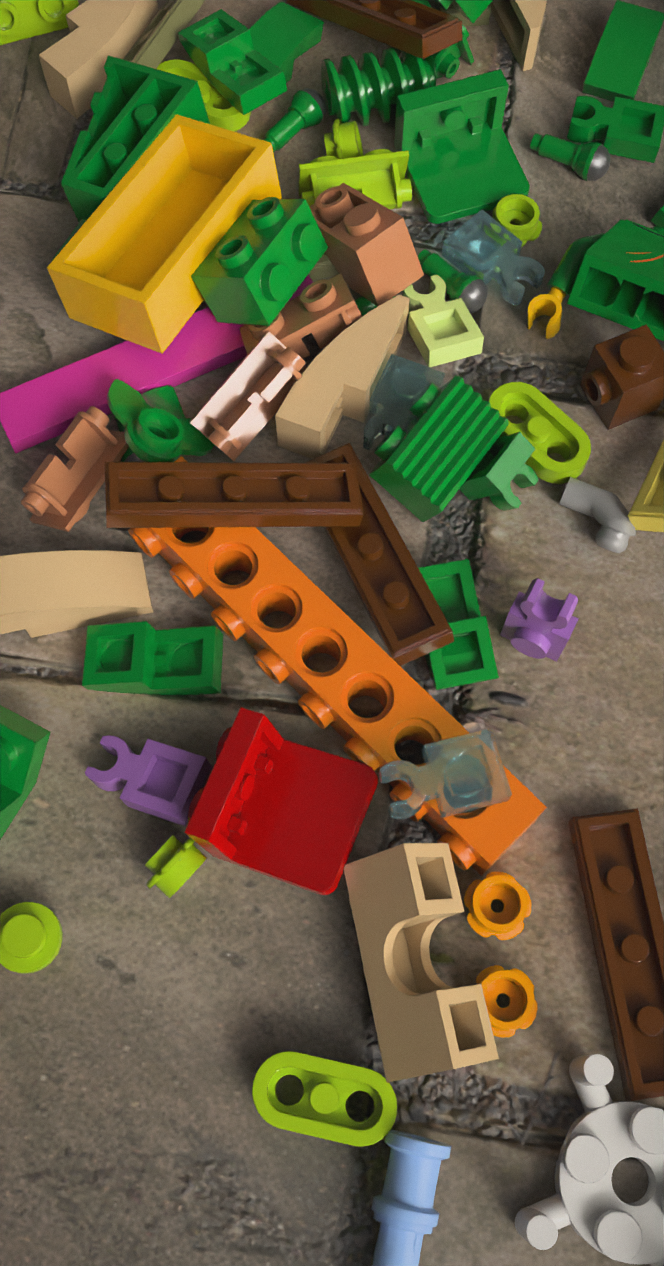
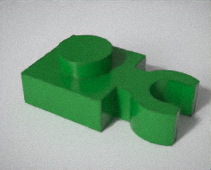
M577 96L567 138L577 143H588L595 139L603 140V146L608 149L611 155L654 163L660 148L664 129V106L615 96L613 106L610 108L603 106L599 100L593 97Z

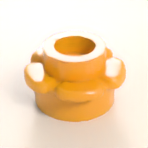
M490 872L484 880H474L465 892L464 905L469 909L467 914L468 924L480 936L488 938L494 935L499 940H509L516 937L524 929L523 920L531 914V899L527 890L513 876L504 872ZM493 900L502 902V912L496 913L491 909V902Z
M494 965L485 968L477 975L476 983L482 984L494 1036L501 1038L511 1037L518 1028L526 1029L533 1023L537 1015L538 1004L534 997V985L524 972L517 968L504 970L502 966ZM499 994L508 996L509 1005L506 1008L498 1006L496 999Z

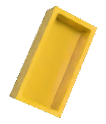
M176 114L48 265L47 270L68 317L163 354L204 300L191 275L252 200H262L267 197L282 198L272 144Z

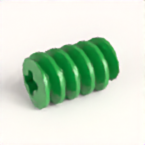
M393 48L383 50L379 63L372 52L362 53L359 67L351 55L341 57L338 72L329 58L323 59L321 63V80L327 113L329 116L335 115L342 124L349 122L351 112L356 111L362 126H369L371 109L377 108L382 122H389L392 105H397L398 95L436 86L433 55L421 59L402 51L399 59L397 52Z

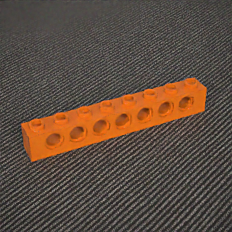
M181 456V457H179V458H178L176 461H174V462H187V461ZM256 527L128 529L132 539L146 555L153 558L159 553L172 566L169 574L187 596L194 599L200 594L214 608L211 612L213 620L230 639L237 641L242 636L257 651L253 656L254 660L273 682L279 685L286 680L302 696L298 699L299 706L318 727L325 729L330 724L347 741L343 745V749L351 760L369 765L394 788L389 795L405 815L415 822H418L423 817L442 836L437 843L449 844L452 861L462 870L466 871L472 866L483 876L536 822L547 808ZM191 531L207 533L202 540L195 543L180 541L186 533ZM240 570L250 575L247 580L237 585H228L220 581L230 571ZM275 611H283L293 617V620L288 625L281 628H271L262 623L266 615ZM317 653L329 654L338 661L336 667L327 672L312 671L304 663L310 656ZM370 696L377 699L382 704L384 710L375 717L363 718L354 714L349 708V704L358 697ZM403 741H418L427 748L430 759L419 765L407 764L397 756L395 747ZM451 786H463L469 789L476 798L477 809L469 813H459L452 810L444 801L443 791Z

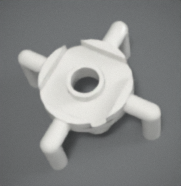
M600 1054L578 1056L570 1063L569 1073L585 1113L573 1122L565 1135L566 1138L556 1162L554 1175L557 1194L521 1209L515 1217V1228L518 1234L533 1247L539 1250H547L556 1243L558 1229L571 1225L574 1231L589 1245L613 1260L628 1264L664 1266V1111L642 1103L612 1102L605 1086L612 1080L614 1074L611 1061ZM629 1157H634L643 1164L649 1180L645 1195L634 1203H624L615 1194L611 1181L614 1167L618 1162Z

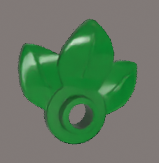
M115 379L107 393L108 406L125 427L124 438L126 443L141 460L145 462H174L180 455L204 456L215 447V444L189 422L192 418L185 417L177 394L172 386L158 387L141 395L134 388L119 379Z

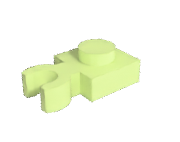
M438 275L430 276L429 294L417 293L413 289L412 284L403 290V296L410 298L407 329L428 368L481 354L484 340L482 332L462 298L448 302L445 301L446 284Z

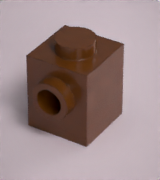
M647 324L596 344L593 347L580 386L607 430L658 410L664 398V351Z

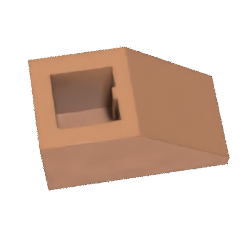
M345 183L323 191L316 198L315 203L310 206L311 212L328 245V249L325 252L326 256L337 271L342 274L348 286L377 307L389 301L424 276L402 216Z

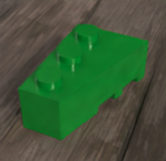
M108 55L104 65L107 75L102 92H94L90 103L93 117L88 130L80 131L61 182L78 222L81 219H88L176 114L210 124L198 81Z

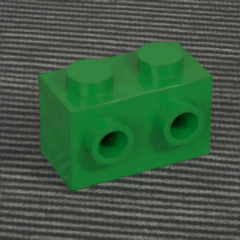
M267 197L262 200H252L191 277L217 322L269 326L326 252L328 245L306 199Z

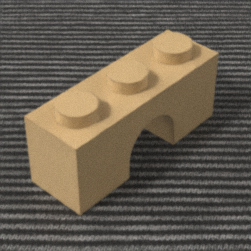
M403 843L346 864L344 866V874L349 894V903L353 913L386 1082L433 1074L499 1059L482 984L457 988L450 987L437 976L430 960V939L437 924L447 917L464 912L449 844Z

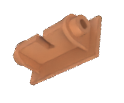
M340 273L329 280L322 279L308 285L301 295L286 303L269 326L246 324L239 329L247 355L269 331L286 348L290 347L304 359L310 353L302 339L303 337L312 333L318 346L322 349L363 316Z
M267 331L189 422L229 458L235 461L279 410L294 383L300 380L302 373L306 370L307 367L304 366L306 362L290 347L286 348Z
M91 406L86 413L78 412L72 423L55 444L69 458L67 464L64 465L56 455L48 454L22 488L26 495L21 500V504L33 513L29 519L32 523L69 532L73 525L87 513L90 501L105 482V462H120L122 456L129 448L124 438V432L108 430L106 428L110 420L98 408Z

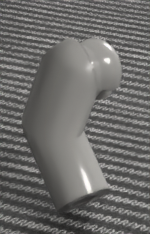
M573 477L569 478L559 505L592 517L601 524L600 530L596 535L598 546L615 553H621L626 550L630 535L635 536L636 530L628 518V510L620 499L612 492Z

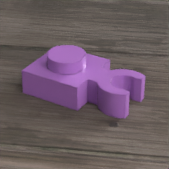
M536 578L532 580L526 594L518 592L500 635L509 639L516 650L529 657L537 659L547 657L557 662L579 619L572 616L578 604V598L569 593L565 600L555 599L543 591L542 588L545 581Z
M111 735L102 736L100 744L108 753L118 756L117 762L111 769L106 771H100L88 766L85 775L102 790L117 791L124 788L119 798L127 807L186 827L192 799L204 787L212 769L207 758L148 738L140 755H136L121 738Z

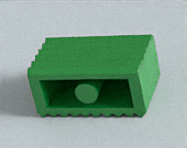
M457 375L441 388L431 382L408 409L416 416L405 430L399 425L395 426L374 451V454L381 461L370 472L369 476L421 522L429 520L444 510L509 425L508 419L500 416L499 410L491 408L490 402L482 400L481 394L474 392L472 385L465 384L463 377Z

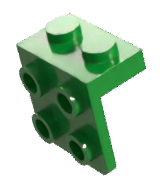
M501 69L397 96L394 146L397 152L409 150L406 173L426 219L433 224H440L492 210L503 197L511 194L528 196L529 182L502 129L509 84Z

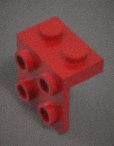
M240 707L232 727L227 728L220 737L216 750L217 761L205 787L201 788L192 799L188 812L189 823L184 833L213 857L319 895H329L338 886L344 866L348 861L378 785V776L369 765L285 740L265 714Z

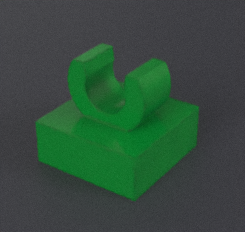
M521 432L498 438L459 490L469 500L490 496L492 503L503 511L519 508L522 502L513 494L510 484L514 480L516 485L522 489L535 486L539 481L536 472L525 464L534 452V446Z

